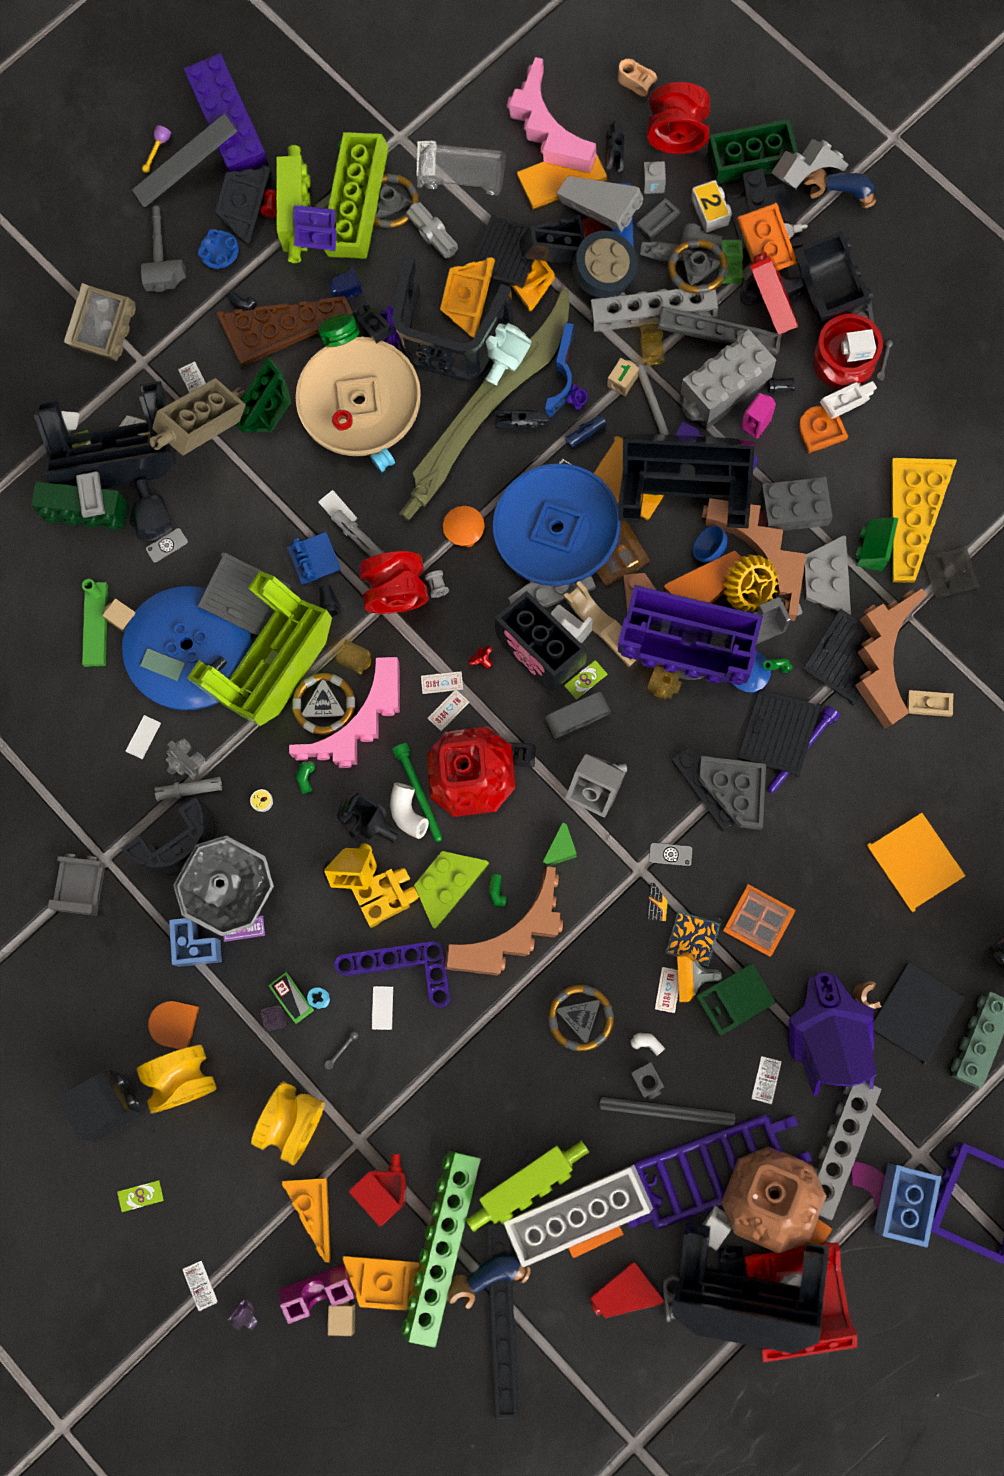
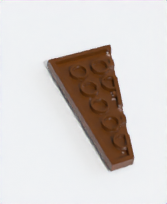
M345 296L320 299L317 302L309 303L302 301L299 304L293 305L286 303L262 306L245 311L238 309L235 312L224 313V311L216 312L242 367L319 333V326L329 318L342 314L353 315Z

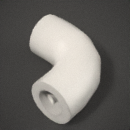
M394 783L390 799L392 818L401 830L408 835L420 839L428 829V819L417 815L412 809L411 804L415 788L402 783Z

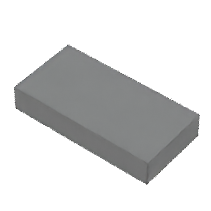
M91 472L76 475L82 516L85 518L105 514L99 473Z

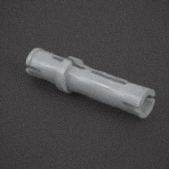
M337 510L332 515L331 520L343 530V534L353 539L370 557L385 553L342 510Z
M219 776L181 784L174 782V785L155 787V797L157 801L170 798L182 799V796L221 791V778Z

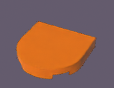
M823 406L809 408L800 419L799 433L808 453L848 439L840 417L837 416L831 419Z
M168 1001L158 1005L151 1013L148 1023L152 1038L163 1046L180 1050L188 1048L199 1007L175 1001Z

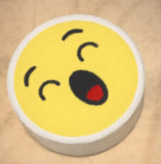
M260 789L251 795L250 803L256 811L266 812L273 805V797L268 791Z

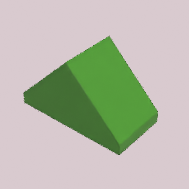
M562 823L543 861V865L546 867L577 857L573 841L565 823Z

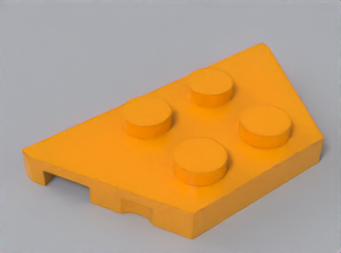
M491 257L481 262H472L462 267L450 268L440 307L442 312L473 338L478 332L495 259Z
M535 260L524 287L521 288L513 285L511 287L527 309L532 311L555 279V274L546 261Z
M343 1256V1262L360 1307L407 1310L409 1297L413 1296L415 1288L413 1279L415 1273L419 1271L421 1262Z

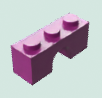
M344 1264L279 1289L280 1307L288 1324L310 1316L311 1307L320 1300L329 1299L333 1307L354 1298V1290Z

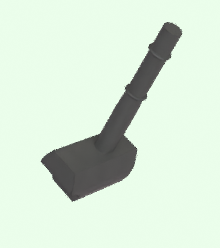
M153 206L151 217L153 220V263L141 265V277L145 291L162 292L165 289H174L182 279H185L186 270L182 259L163 261L162 217L160 216V207Z

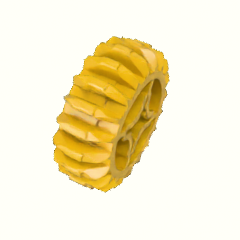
M748 554L747 557L741 556L740 561H734V567H728L730 570L729 575H724L727 579V582L723 583L724 587L727 588L723 592L728 596L726 600L731 603L733 608L740 611L754 613L755 610L758 611L760 605L768 602V600H773L772 594L778 592L775 589V586L778 585L775 579L779 576L774 572L776 567L771 564L770 560L760 555ZM755 568H758V569H759V571H760V574H759V575H757V573H755V571H754ZM742 594H747L748 599H744Z

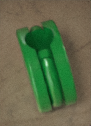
M342 314L329 318L318 328L322 342L326 347L345 345L359 335L355 318L351 314Z

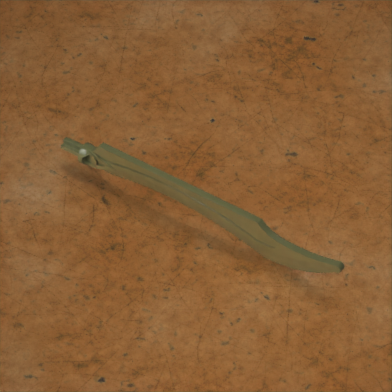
M564 289L561 291L551 314L541 328L530 338L531 346L519 367L515 371L505 369L497 386L485 380L412 473L416 481V487L410 493L411 499L399 513L405 520L410 521L420 506H426L445 481L452 465L470 437L486 417L514 389L549 364L561 344L565 323L568 322V290Z

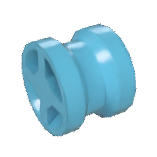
M386 448L370 455L372 462L381 473L385 471L387 466L395 464L393 457Z

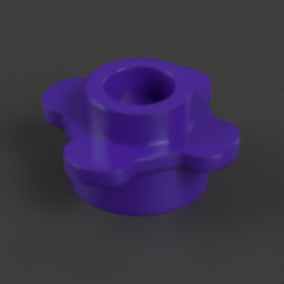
M575 384L571 386L567 402L573 404L574 408L579 410L587 401V392Z

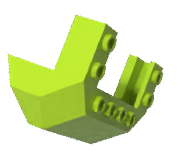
M259 571L248 589L275 612L230 679L214 667L207 666L201 661L197 662L187 679L219 703L243 718L261 726L279 715L325 646L332 617L326 609L301 600L276 577Z

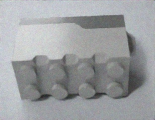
M747 330L733 344L727 345L717 356L707 360L697 371L694 370L683 379L680 401L683 403L684 414L689 420L698 421L707 430L764 387L768 380H771L776 359L750 330Z

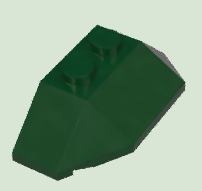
M271 358L266 359L241 399L246 405L240 422L236 425L242 432L273 431L291 403L284 375Z

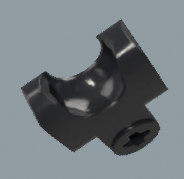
M781 276L789 300L804 291L806 286L801 278L786 280ZM755 277L745 280L740 293L742 303L747 306H754L764 301Z

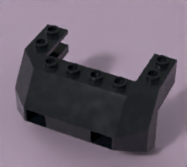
M162 382L140 384L142 392L139 393V399L147 422L69 435L57 399L36 402L34 418L47 451L43 475L47 481L53 484L78 486L76 475L98 472L101 488L135 483L142 479L153 480L161 478L176 462V449L169 443L159 450H155L156 446L152 447L150 444V438L158 434L152 429L157 411L168 405ZM150 432V434L147 435H138L141 433ZM86 441H90L91 443L89 445L72 447V445Z
M665 434L624 436L623 474L619 494L618 521L640 522L644 494L729 499L727 527L749 529L755 442L736 438Z
M687 1222L683 1239L680 1278L673 1301L674 1318L696 1336L792 1354L819 1343L829 1246L805 1243L801 1285H791L707 1270L711 1226Z

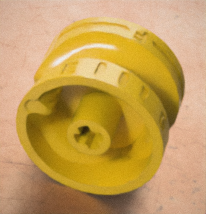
M202 1045L166 1054L136 1068L140 1082L146 1086L153 1087L152 1096L146 1100L150 1113L182 1105L217 1089L213 1076L207 1077L200 1071V1065L206 1059Z
M283 1081L276 1088L264 1108L254 1130L251 1144L262 1150L269 1145H275L281 1150V1160L295 1165L306 1149L319 1123L325 1102L309 1094H299L296 1097V1088Z

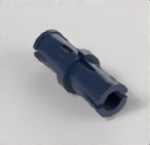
M598 414L586 424L582 423L579 425V428L566 436L565 440L569 447L573 449L585 439L592 438V434L605 427L606 422Z

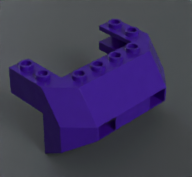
M634 585L627 617L624 618L618 641V652L623 657L642 662V665L655 668V665L664 667L663 670L676 673L677 670L685 672L687 677H705L706 681L718 684L719 681L742 685V683L748 682L757 651L755 647L763 616ZM650 625L669 629V632L666 634L649 630ZM715 640L730 644L729 649L711 645L710 641Z

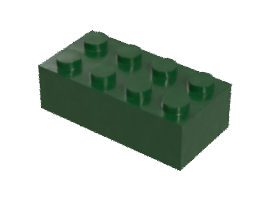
M789 119L709 135L707 148L717 184L743 179V173L763 169L764 175L770 174L785 151L791 154L798 152Z
M35 482L31 502L32 508L47 523L55 524L57 521L64 522L70 526L84 524L89 528L103 526L114 531L118 530V528L125 529L129 504L119 491L101 489L105 514L84 518L81 512L78 486Z

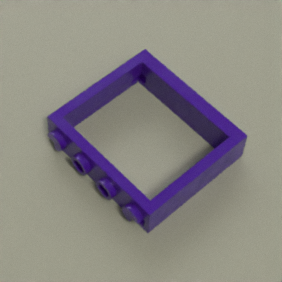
M958 1142L957 1146L955 1145L953 1151L950 1152L949 1158L952 1160L949 1168L945 1167L941 1176L943 1183L938 1191L931 1232L1004 1265V1239L997 1254L939 1227L967 1153L1004 1169L1003 1160L970 1145Z

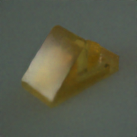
M658 324L639 326L644 366L664 364L662 329H657Z

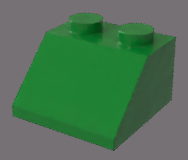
M899 518L871 519L866 527L862 526L859 538L863 539L862 544L857 546L855 558L858 559V567L879 572L883 571L890 559Z

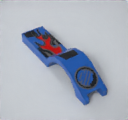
M565 323L556 361L557 371L563 374L567 380V385L562 393L547 399L545 410L550 418L567 401V396L571 392L572 374L567 365V360L574 334V324Z

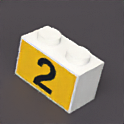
M716 180L694 187L691 200L705 233L728 226L732 211L729 204L726 205L723 189L718 187Z

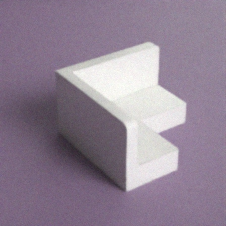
M557 605L551 613L581 644L592 631L593 619L591 617H588L583 623L560 605Z

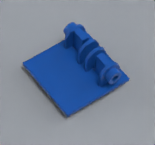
M327 532L304 541H300L299 538L292 540V545L287 547L302 585L341 570Z

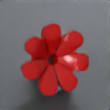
M487 645L484 649L480 647L477 650L478 654H474L468 660V663L471 666L482 663L486 669L493 664L488 658L489 653L492 651L491 646Z

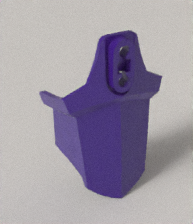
M820 972L816 976L810 977L808 979V990L804 1007L789 1018L788 1049L794 1060L803 1063L813 1096L818 1095L821 1083L854 1086L868 1081L869 1089H874V1077H876L872 1052L875 1046L874 1009L855 1001L835 974Z

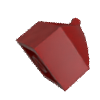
M391 1154V1167H388V1171L373 1170L368 1172L349 1191L380 1227L395 1215L406 1202L407 1185L405 1174L402 1172V1167H400V1154Z

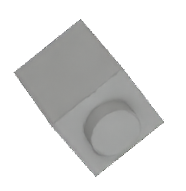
M665 161L644 162V194L665 192Z

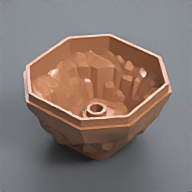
M768 1146L737 1160L721 1203L735 1235L774 1252L782 1253L810 1241L826 1199V1194L812 1164ZM772 1191L778 1192L779 1198L776 1200L772 1199L770 1193Z

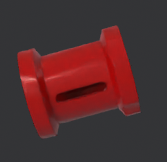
M265 190L264 205L261 206V213L265 216L277 217V191Z

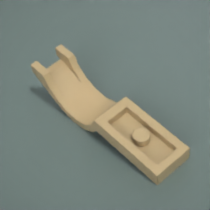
M578 581L575 584L577 588L570 594L566 592L563 597L583 622L588 617L593 619L592 631L599 635L628 667L631 666L636 660L623 657L618 652V641L622 626L601 610L589 595L586 587Z

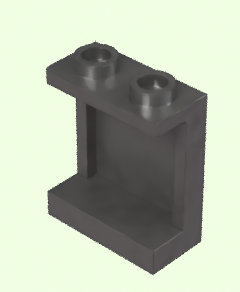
M65 853L64 857L58 856L57 861L60 862L55 894L54 899L49 900L48 909L97 916L106 864L99 861V857L86 856V859H78V855Z

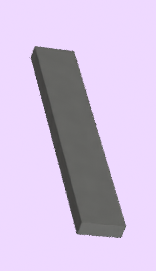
M225 113L132 189L144 207L237 132V129Z
M663 306L660 309L657 329L727 345L733 344L739 336L750 330L771 355L775 356L779 353L782 335Z

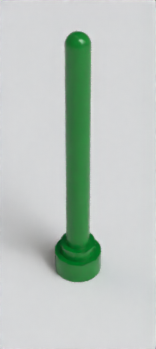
M408 743L397 745L391 749L393 755L398 761L402 762L410 784L415 788L414 793L424 817L428 819V826L436 842H440L442 835L409 759V752L411 750Z

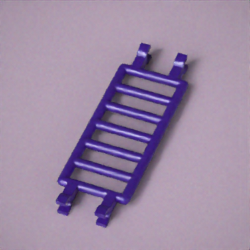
M763 1114L634 1162L633 1164L653 1209L650 1213L627 1222L629 1228L651 1220L655 1229H661L710 1211L715 1206L721 1207V1201L725 1192L707 1145L717 1141L721 1142L731 1172L733 1173L737 1159L728 1137L742 1133L748 1152L751 1154L758 1151L750 1129L763 1125L771 1148L783 1152L776 1133L798 1125L795 1116L772 1123L769 1115ZM699 1149L717 1197L707 1202H703L686 1153ZM807 1151L793 1156L805 1162L812 1161ZM674 1157L678 1158L695 1206L685 1210L681 1209L664 1161ZM656 1165L673 1214L661 1219L643 1172L644 1168Z

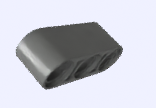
M598 692L547 715L545 720L553 737L558 738L607 716L611 711L602 692Z

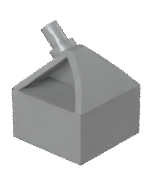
M585 754L575 771L565 799L605 818L615 800L625 772H627V765L611 764L603 759Z

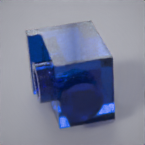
M353 267L349 268L350 272L338 274L332 279V284H329L333 296H345L347 300L362 294L361 285Z

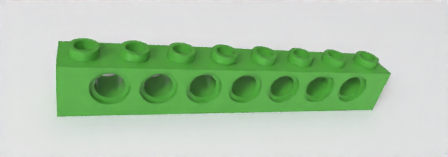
M448 1150L447 1155L443 1158L442 1169L444 1170L442 1178L437 1182L436 1191L438 1194L436 1202L434 1201L431 1206L432 1219L425 1231L426 1243L425 1247L420 1251L419 1262L421 1263L419 1271L415 1273L413 1279L415 1288L413 1296L411 1295L408 1300L407 1308L409 1312L407 1319L402 1324V1337L408 1342L431 1347L436 1345L479 1168L480 1159L474 1156ZM459 1171L460 1179L454 1183L453 1175ZM454 1194L455 1201L451 1206H448L447 1199L450 1195ZM445 1218H448V1219H449V1225H448V1227L445 1228V1229H442V1227H441L442 1221H443ZM443 1241V1249L440 1252H436V1245ZM437 1265V1273L430 1276V1269L432 1266ZM432 1289L431 1297L425 1300L424 1293L426 1290ZM426 1312L425 1321L418 1323L420 1314Z

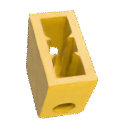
M363 843L359 848L343 849L324 870L330 886L333 888L367 890L377 868L371 846Z

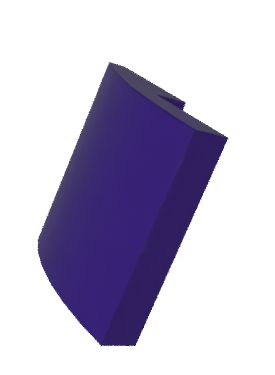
M294 205V247L335 251V210Z

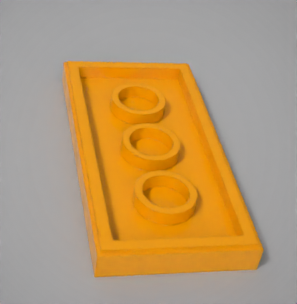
M597 154L590 173L546 162H541L517 172V177L532 209L558 200L557 192L567 176L597 181L607 180V175Z

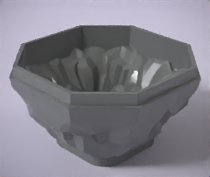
M228 836L195 845L174 883L182 916L221 936L253 926L274 887L266 857ZM218 879H222L223 881L220 887L216 886V881Z

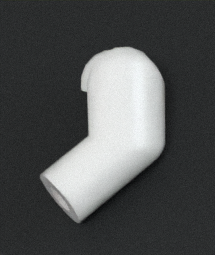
M637 1033L630 1041L634 1049L649 1047L656 1056L665 1049L650 1033Z

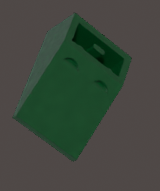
M753 963L695 997L718 1037L776 1003Z

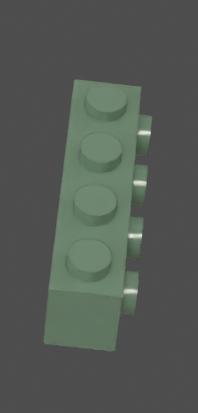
M987 992L979 997L976 1007L979 1008L976 1016L971 1017L968 1024L969 1034L962 1039L959 1047L962 1050L959 1058H955L951 1066L953 1071L951 1077L975 1088H983L1004 1035V998L992 992Z

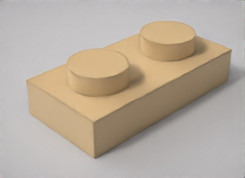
M909 690L907 697L908 714L951 717L953 715V694Z

